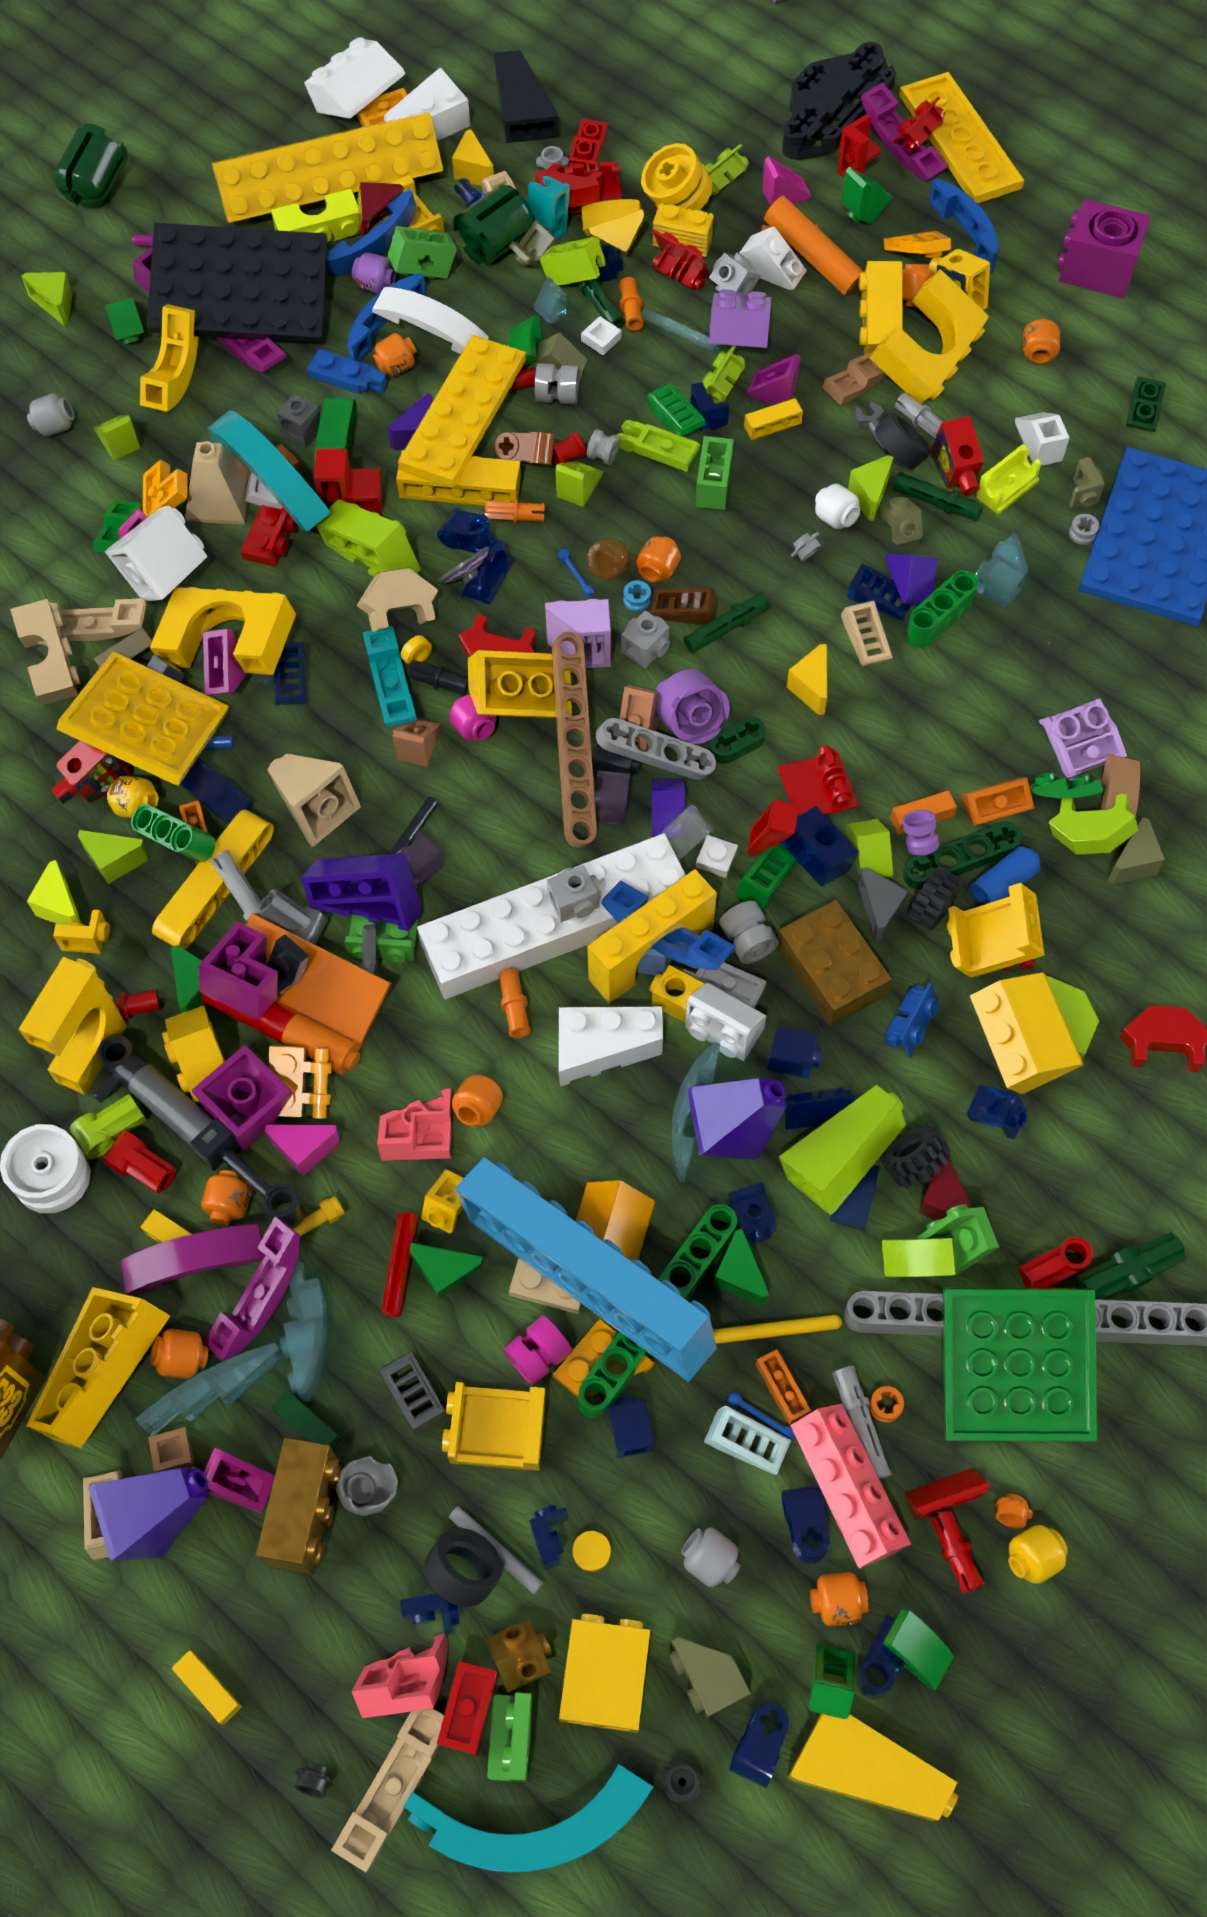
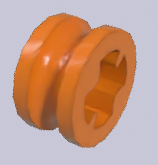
M891 1386L878 1388L870 1399L869 1411L877 1421L882 1423L895 1421L901 1415L904 1408L902 1394ZM882 1396H889L888 1401L891 1399L895 1401L896 1405L891 1409V1413H884L885 1408L879 1410L877 1404L882 1400Z

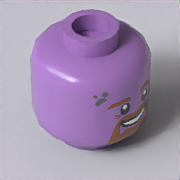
M364 253L354 261L352 279L356 281L359 289L379 294L384 287H389L395 282L396 272L392 269V264L388 257Z

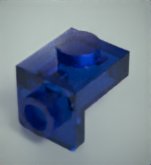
M980 1085L966 1115L970 1121L999 1127L1007 1138L1015 1139L1019 1129L1026 1123L1027 1109L1017 1093Z

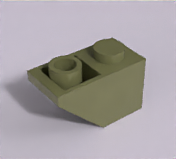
M680 1637L672 1640L673 1652L669 1653L668 1656L677 1675L680 1676L685 1673L691 1689L686 1691V1694L696 1714L703 1711L706 1719L750 1696L751 1693L731 1655Z

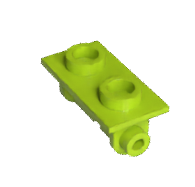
M741 143L733 150L730 148L724 150L717 158L718 162L713 165L710 162L705 166L713 181L711 195H717L729 185L730 181L724 174L731 181H734L747 170L749 165L748 159L745 156H740L738 153L742 147Z
M733 345L727 353L723 350L719 353L712 364L716 369L714 372L709 371L700 383L703 390L697 399L700 400L706 394L715 405H719L726 400L734 386L733 384L745 368L744 358L732 353L736 345Z

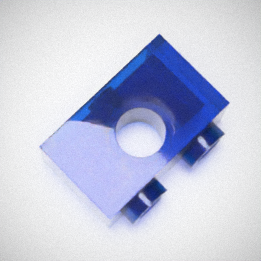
M817 806L797 816L795 833L788 839L780 842L821 887L849 872L859 853L853 843L836 828L830 818L825 816Z

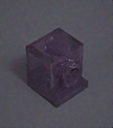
M598 771L594 801L595 808H600L599 820L602 823H626L630 793V774Z
M420 831L414 834V843L404 846L397 853H406L416 889L444 867L441 851Z

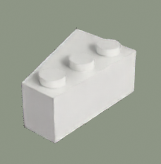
M441 67L384 115V120L389 121L423 112H430L437 141L470 126L468 99Z
M662 1007L559 1008L560 1087L568 1085L570 1081L588 1075L593 1077L601 1074L603 1070L619 1065L624 1067L662 1054Z

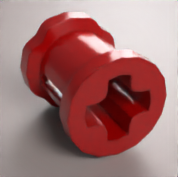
M573 432L569 438L558 443L553 442L552 462L555 467H557V464L565 463L576 457L581 459L586 456L584 443L578 433Z

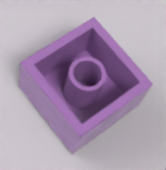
M728 289L720 290V293H714L709 344L767 348L771 297H766V294L763 292H749L748 295H737V291Z

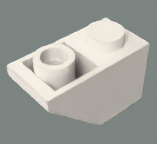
M775 226L751 235L740 251V254L751 261L749 266L761 275V279L788 290L795 289L807 271Z
M1041 412L1015 418V424L1023 443L1029 448V456L1032 463L1037 459L1040 460L1041 466L1063 461L1070 437L1060 415Z

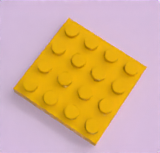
M113 651L60 717L56 729L179 786L226 717L229 706Z

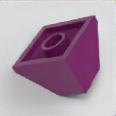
M246 1045L192 1089V1093L212 1119L215 1120L217 1118L234 1134L243 1152L266 1133V1125H273L292 1095V1091Z

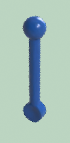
M561 549L558 552L559 560L567 564L583 588V595L585 597L593 596L594 588L586 583L571 561L570 551Z
M732 1392L729 1394L728 1402L730 1405L740 1406L779 1431L783 1436L794 1441L796 1436L792 1429L784 1427L744 1401L740 1393Z

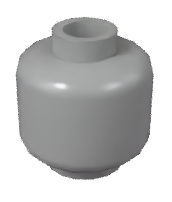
M55 393L33 400L30 403V413L27 414L31 428L34 431L38 430L45 437H51L69 430L71 421L74 420V412L69 401Z
M713 1527L706 1528L703 1531L699 1528L696 1529L688 1538L681 1551V1554L684 1556L683 1565L685 1569L708 1587H714L722 1581L728 1584L740 1568V1564L736 1562L739 1552L738 1547Z

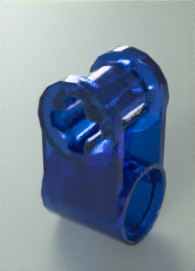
M460 508L453 509L437 531L438 539L451 549L477 553L488 546L490 549L489 554L498 545L496 536L489 529L490 521L487 516L467 512Z
M818 1484L782 1490L783 1511L786 1523L789 1526L793 1551L801 1562L816 1564L825 1557L830 1544L825 1503L820 1486ZM807 1536H812L814 1542H819L816 1550H811L809 1544H803Z
M769 1703L760 1705L754 1710L744 1736L741 1737L729 1771L767 1788L780 1755L779 1751L789 1727L788 1715L782 1707ZM773 1711L776 1713L774 1720L780 1724L779 1729L770 1730L766 1734L763 1732L765 1725L759 1721L760 1716H767Z

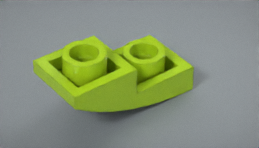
M954 1237L882 1240L885 1276L918 1277L957 1274Z

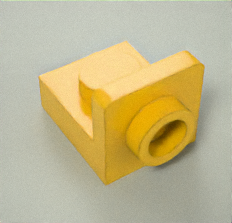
M93 910L89 926L78 922H71L68 925L56 924L53 937L61 951L101 954L103 942H107L109 939L110 926L105 921L100 910Z
M447 1169L442 1173L425 1195L421 1215L422 1220L448 1233L454 1231L458 1215L464 1209L455 1189L464 1179L463 1177Z

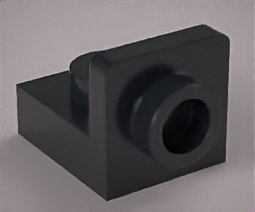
M286 934L275 941L270 959L264 964L278 971L277 996H280L301 981L309 959V955Z

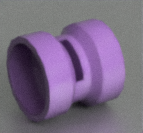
M918 810L905 815L902 823L904 832L908 834L905 840L907 851L913 855H927L936 851L939 847L938 834L934 832L936 819L933 812Z

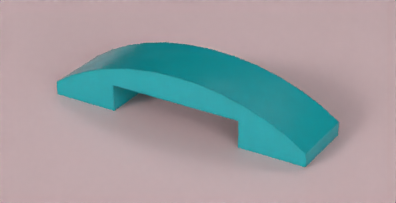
M389 626L379 632H372V630L362 632L385 727L417 721L393 626Z

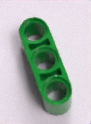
M324 398L314 450V466L316 449H347L349 459L357 416L355 398Z
M957 571L918 605L910 614L906 632L907 641L914 647L919 648L930 645L970 609L978 588L979 581L977 576L970 571Z
M148 804L140 805L133 813L131 825L136 832L198 862L207 861L212 856L215 849V839L212 835Z

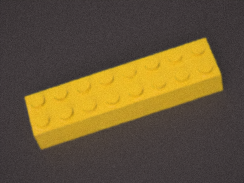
M430 112L414 114L211 163L226 219L229 223L271 213L272 209L298 203L300 206L325 200V195L351 189L352 193L358 192L360 182L392 183L406 175L416 178L443 171Z

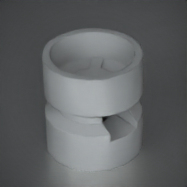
M537 363L535 402L552 403L554 399H558L560 404L576 405L579 391V366L562 365L560 369H557L554 364ZM553 381H557V387L552 385Z
M746 901L732 907L719 920V924L726 937L733 941L734 951L743 964L763 959L779 945V940L771 926L764 925L766 917L756 901Z

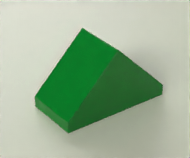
M179 946L171 947L178 1005L181 1013L205 1005L201 1001L202 993L199 992V964L202 960Z
M740 1229L735 1231L716 1273L714 1287L762 1307L767 1305L770 1294L744 1232Z
M411 1243L410 1246L411 1258L438 1299L482 1269L483 1259L481 1256Z

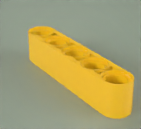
M246 809L241 810L215 842L212 856L207 861L200 862L158 915L152 927V934L172 946H179L186 950L231 893L214 866L210 863V860L228 850L244 875L271 840L274 825Z

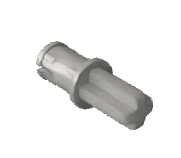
M903 393L898 398V401L903 404L901 405L896 402L895 408L910 418L915 427L920 426L936 438L943 421L931 412V408L928 405L923 406L912 398L909 393Z

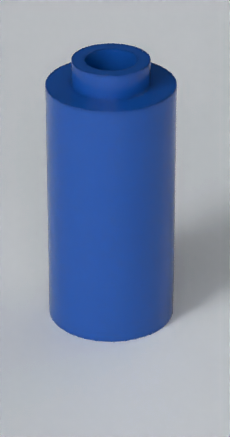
M1019 846L970 884L971 896L979 906L1009 897V886L1018 883L1024 885L1040 872V857L1033 849Z

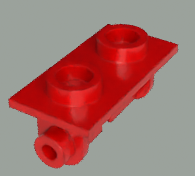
M938 96L931 102H928L927 99L914 110L916 116L913 119L908 118L899 126L897 130L900 133L892 142L895 143L901 139L904 143L903 147L907 152L916 151L929 137L922 128L928 134H931L944 120V110L935 105L940 100V97Z

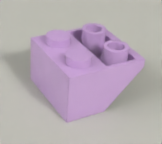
M608 599L568 602L559 600L545 603L547 644L552 647L558 636L563 632H574L580 636L584 644L585 668L611 667V630ZM560 642V648L563 653L567 655L575 654L576 649L571 642Z

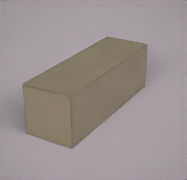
M142 627L95 657L92 662L99 669L113 651L133 660L150 649L152 640Z

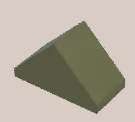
M560 332L536 344L538 359L525 366L524 369L534 367L536 370L537 363L554 364L557 369H560L562 365L579 366L580 383L587 366V358Z
M1142 818L1138 825L1139 831L1132 835L1107 882L1118 884L1158 874L1165 858L1149 819Z

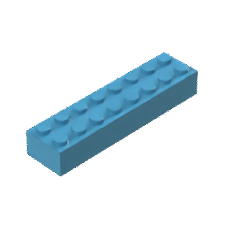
M483 1157L455 1187L469 1222L687 1382L693 1378L717 1349L713 1334L714 1330L709 1317L710 1313L703 1305L694 1300L691 1303L680 1296L679 1290L667 1280L660 1282L651 1276V1271L641 1261L637 1259L630 1261L622 1255V1250L609 1239L602 1241L596 1237L593 1229L587 1223L580 1219L576 1222L567 1216V1212L560 1204L554 1200H550L548 1203L540 1197V1193L532 1184L527 1181L520 1183L513 1178L512 1172L502 1163L497 1162L493 1164Z

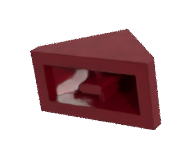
M360 182L357 200L361 236L364 237L390 215L387 205L403 193L404 187L402 185Z
M948 1158L946 1159L948 1161L946 1166H940L941 1171L937 1175L933 1174L918 1212L934 1220L944 1219L947 1217L946 1212L955 1206L966 1204L968 1209L972 1208Z

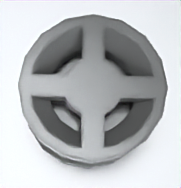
M596 429L588 444L587 457L592 460L599 458L603 460L604 464L612 465L619 450L620 437L616 435L607 436L602 430Z

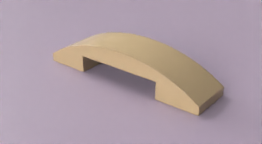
M145 598L115 600L114 607L63 610L58 603L50 604L53 609L59 608L64 626L59 627L62 637L67 636L68 641H99L125 636L142 628L147 601Z
M433 1708L410 1712L397 1735L398 1739L356 1812H353L331 1849L332 1852L367 1873L406 1809L403 1806L411 1793H415L440 1746L436 1743L444 1717L443 1714Z

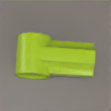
M130 1094L98 1114L87 1113L79 1117L71 1124L69 1130L88 1159H96L107 1152L123 1130L129 1132L145 1122L146 1119Z

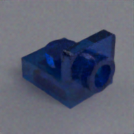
M703 382L692 384L690 403L703 416L706 422L699 430L716 429L727 425L730 408L728 402L714 404L712 394H707Z
M556 1505L542 1508L534 1513L536 1518L529 1520L545 1571L559 1566L558 1555L564 1553L557 1530L549 1532L548 1528L568 1521L566 1507L558 1510Z
M438 1593L400 1600L401 1613L405 1620L412 1619L413 1625L426 1624L436 1621L435 1614L441 1613L444 1634L446 1636L455 1635L453 1625L460 1624L458 1605H454L441 1598Z

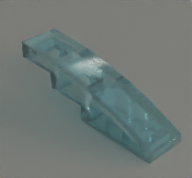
M275 1343L236 1355L202 1371L168 1392L136 1417L135 1420L150 1436H154L180 1412L191 1422L218 1397L229 1407L285 1356Z

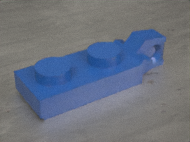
M322 349L317 351L306 369L309 378L357 394L367 391V389L384 394L388 387L386 374L378 371L373 366Z

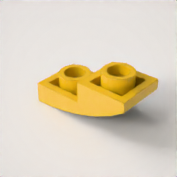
M619 199L581 206L583 231L587 236H590V227L641 210V202L633 199Z

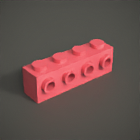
M842 1404L816 1409L790 1425L858 1568L882 1561L911 1545Z

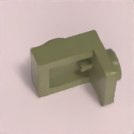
M535 220L520 243L512 241L509 247L515 252L514 258L523 266L532 265L540 268L542 264L539 257L552 245H556L559 239L541 222Z
M1090 457L1080 459L1073 477L1077 487L1074 488L1069 503L1071 510L1089 508L1097 504L1105 485L1102 473L1098 467H1095Z
M896 497L891 499L889 503L879 505L880 517L891 526L894 544L899 545L923 537L921 510L908 498Z

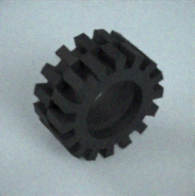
M941 866L936 868L933 875L931 874L928 878L927 883L923 885L921 892L918 893L917 899L913 902L912 908L908 913V917L926 929L934 930L946 915L948 908L952 906V902L956 899L961 889L963 880Z
M920 1123L915 1124L914 1129H911V1127L906 1128L905 1133L902 1135L899 1133L896 1140L884 1151L880 1160L898 1186L902 1187L904 1185L905 1188H910L912 1183L916 1187L921 1185V1180L925 1179L927 1182L932 1179L930 1177L931 1174L935 1173L937 1175L941 1171L939 1167L946 1166L948 1163L946 1159L950 1158V1149L933 1125L925 1123L922 1126Z

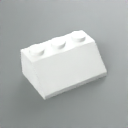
M357 38L350 42V47L344 52L335 54L331 58L330 63L313 71L312 77L304 83L317 113L352 118L405 75L404 69L377 41Z

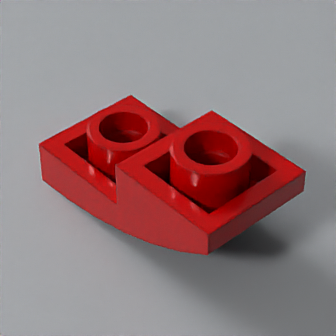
M581 119L578 134L574 136L568 160L569 163H584V166H586V162H589V167H594V162L598 163L607 137L608 123Z

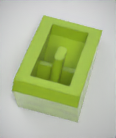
M66 272L24 273L21 277L28 296L63 326H66L69 323L73 294Z
M119 415L94 427L96 434L114 461L141 449L129 415Z
M887 455L851 470L848 490L857 495L859 507L870 521H874L890 478L893 456Z
M579 461L557 464V497L584 507L600 481L603 471Z
M878 819L846 824L845 828L859 877L861 870L868 868L886 879L893 878L890 831Z
M79 830L78 837L85 851L108 884L149 860L150 854L143 839Z

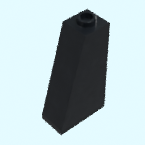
M520 50L495 52V77L506 143L559 138L558 111Z

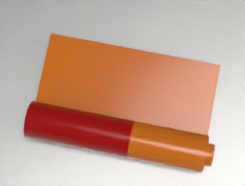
M251 913L246 926L267 935L266 963L270 959L275 941L285 934L309 955L301 981L280 996H277V999L259 1020L203 993L201 1001L285 1046L306 1047V1057L314 1061L315 1048H329L328 1062H332V1070L341 1075L347 1071L352 1072L360 1060L361 1054L358 1052L392 983Z

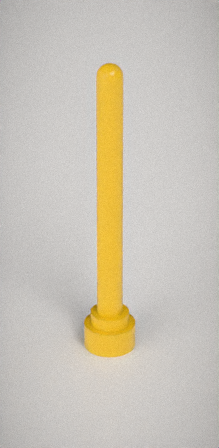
M827 1315L713 1329L716 1344L835 1330L841 1327L842 1319L838 1315Z

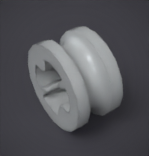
M1090 514L1077 515L1070 527V538L1081 545L1092 543L1099 530V522Z

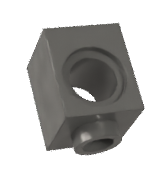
M293 394L277 412L282 437L307 448L318 434L321 418L319 407L317 404Z

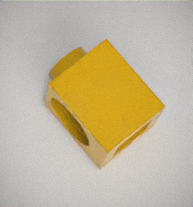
M669 965L664 974L658 973L651 983L649 991L652 992V1006L662 1007L663 1012L685 1023L687 1000L705 983ZM672 989L680 990L683 994L674 997L669 995L667 992Z

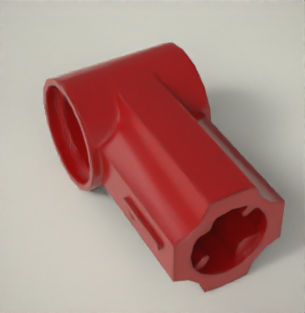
M123 1130L101 1158L104 1163L124 1177L131 1176L158 1195L169 1188L177 1172L174 1166L149 1151L147 1145L126 1130Z
M1081 1237L1068 1238L1062 1245L1020 1266L1018 1271L1021 1280L1026 1288H1051L1070 1277H1076L1083 1273L1093 1258V1250L1091 1245ZM1072 1250L1077 1252L1082 1258V1263L1073 1264L1069 1262L1065 1251Z

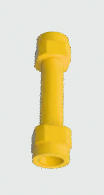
M335 1196L320 1202V1209L306 1216L300 1225L294 1228L300 1234V1237L327 1220L330 1224L334 1223L345 1214Z

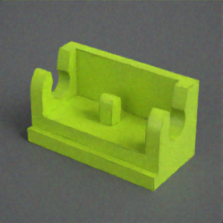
M598 236L552 245L539 257L550 287L596 279L600 275L596 259L599 267L605 266V258Z

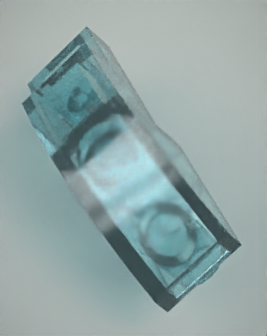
M298 1251L296 1265L289 1282L292 1297L287 1298L290 1317L292 1320H297L283 1324L286 1336L280 1337V1344L284 1358H291L293 1371L287 1372L292 1394L298 1393L305 1403L312 1400L324 1366L328 1320L324 1288L319 1278L307 1280L302 1257Z

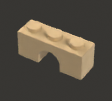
M48 599L10 609L18 637L24 647L27 648L35 645L48 647V655L43 662L27 667L35 695L41 705L78 696L76 685L81 684V680L76 666L70 667L67 656L72 655V650L67 636L62 637L59 627L64 626L59 608L53 609Z

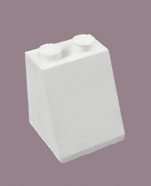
M170 505L159 508L105 551L138 596L145 598L146 601L162 600L207 557L202 550L204 549L202 541L195 534H191L184 525L185 519L177 509H172Z

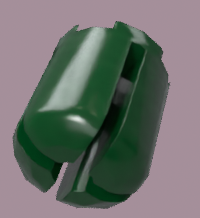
M85 123L82 128L77 129L53 172L54 183L59 192L68 201L77 206L81 203L84 208H97L103 205L128 159V152L123 143L120 142L117 145L112 139L104 135L106 129L95 124Z
M510 185L495 187L453 217L452 220L454 233L459 230L466 244L462 249L477 265L484 262L486 266L510 250L509 245L512 241L519 243L533 224L530 205Z

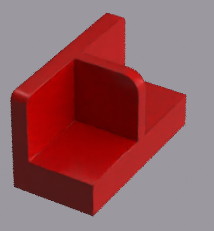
M868 115L861 117L842 129L837 173L845 178V171L848 167L864 174L866 163L880 155L881 148L869 138L871 117Z
M461 1661L458 1662L437 1745L466 1752L476 1757L479 1756L499 1680L497 1671Z

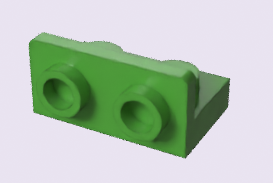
M352 915L349 936L345 937L348 956L362 960L363 926L374 925L376 926V958L386 959L393 963L415 960L418 938L417 927L419 926L418 919L409 931L398 929L396 924L384 921L376 924L368 922L367 917Z
M966 1204L949 1209L946 1212L947 1217L927 1224V1230L916 1237L919 1239L954 1237L956 1275L999 1248L984 1207L968 1209Z
M515 1693V1696L495 1695L493 1697L487 1777L490 1780L527 1782L533 1696L531 1693Z

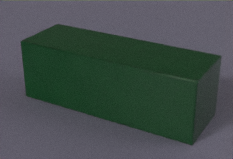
M288 1390L271 1407L275 1414L307 1442L328 1445L333 1449L341 1440L332 1429Z

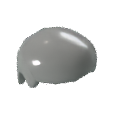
M367 1456L348 1462L340 1471L336 1492L342 1505L348 1511L360 1516H368L381 1512L396 1495L398 1479L390 1463L382 1464L374 1460L372 1456Z

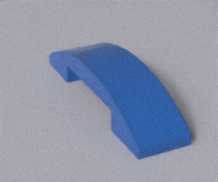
M938 178L934 179L929 198L930 204L943 219L951 216L955 217L976 243L974 255L990 262V274L994 273L998 256V240L990 219L983 209L965 192Z
M409 188L387 205L390 216L350 247L343 240L327 252L326 270L331 277L352 272L355 259L357 257L360 258L364 253L382 256L390 249L396 226L409 227L417 211L413 192Z
M420 273L401 279L389 286L426 296L424 275ZM381 292L363 308L351 328L347 345L349 356L352 360L361 362L373 350L372 336L388 321V319L372 312Z
M620 880L602 899L601 904L620 923L648 902L649 896ZM679 928L665 935L651 948L680 963L706 970H717L732 954L735 946L707 929L701 936H698L686 928Z

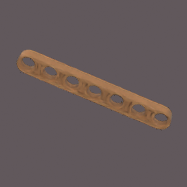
M568 631L560 634L552 646L564 835L568 844L574 848H584L594 840L597 833L584 644L580 636ZM560 642H571L575 646V654L567 655L563 653L560 648ZM564 671L573 672L577 676V684H566L562 678V673ZM567 701L575 702L580 709L579 715H569L565 711L564 703ZM568 732L578 733L582 739L581 746L575 747L570 745L566 739V734ZM572 762L579 763L584 769L583 777L577 778L572 776L568 769L569 764ZM578 793L584 796L586 807L582 809L574 807L570 800L571 795ZM580 824L586 827L588 830V838L586 840H579L574 836L572 831L574 825Z

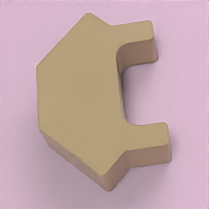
M410 568L382 572L373 578L357 606L368 614L372 632L382 631L389 626L386 616L388 611L411 608L416 612L418 623L422 625L435 620L432 600L438 590Z

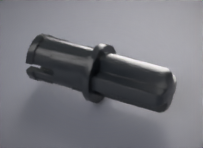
M412 660L408 666L407 676L409 678L432 685L434 690L441 688L461 696H465L468 691V676L447 671L442 665L437 668Z

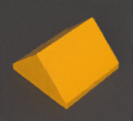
M621 1180L587 1182L576 1221L580 1219L587 1223L593 1229L595 1236L602 1241L609 1239L622 1250V1255L630 1261L634 1259L639 1260L655 1201Z

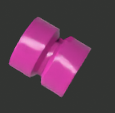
M541 1315L526 1328V1337L517 1336L503 1348V1352L511 1364L532 1386L549 1373L548 1365H558L573 1352L562 1333L544 1315Z

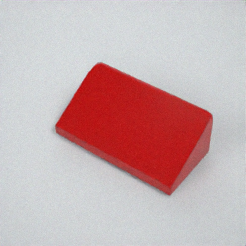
M968 1469L907 1491L905 1498L914 1520H920L983 1497L989 1491L990 1486L976 1470Z

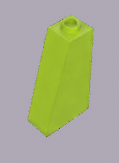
M875 1085L779 1156L788 1181L829 1215L833 1214L906 1126L902 1114L904 1107L901 1100L893 1092L887 1093L878 1085Z

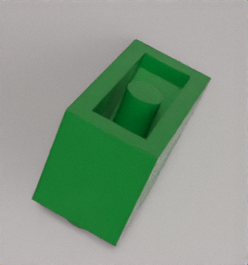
M848 167L845 171L841 202L849 209L847 215L855 222L860 224L861 221L872 225L893 196L876 180Z
M133 297L105 305L116 340L122 339L123 344L140 340L139 334L144 333Z

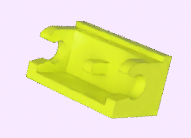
M1024 444L981 476L980 490L977 492L976 497L997 515L1039 483L1040 460H1035L1031 465L1027 460L1029 448Z

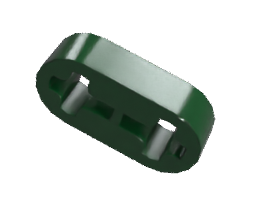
M748 717L721 730L710 740L709 751L714 755L716 762L727 764L759 748L765 738L764 723L757 718ZM745 731L757 732L756 737H753L751 734L745 736ZM718 744H722L724 747L730 745L729 751H726L724 748L718 749Z

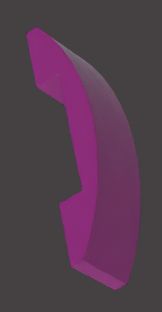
M883 82L862 94L863 106L867 115L871 117L874 129L888 150L906 169L925 182L948 169L949 166L933 146L926 149L921 144L916 151L907 152L903 147L904 143L901 139L895 143L892 142L900 133L897 129L904 120L896 111L899 102Z
M217 337L240 361L259 372L266 371L286 358V354L269 338L261 340Z
M274 1217L257 1247L265 1256L233 1313L229 1314L221 1311L203 1342L222 1362L228 1363L256 1337L277 1308L291 1280L298 1257L300 1234L279 1217Z
M250 1224L196 1233L148 1247L122 1259L126 1295L130 1296L163 1287V1282L219 1267L228 1266L232 1269L262 1261L265 1254L257 1248L262 1240L261 1226L259 1224Z

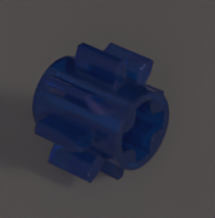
M600 245L605 258V266L599 267L596 259L600 273L598 277L601 281L616 279L617 271H623V259L620 258V250H615L611 245Z

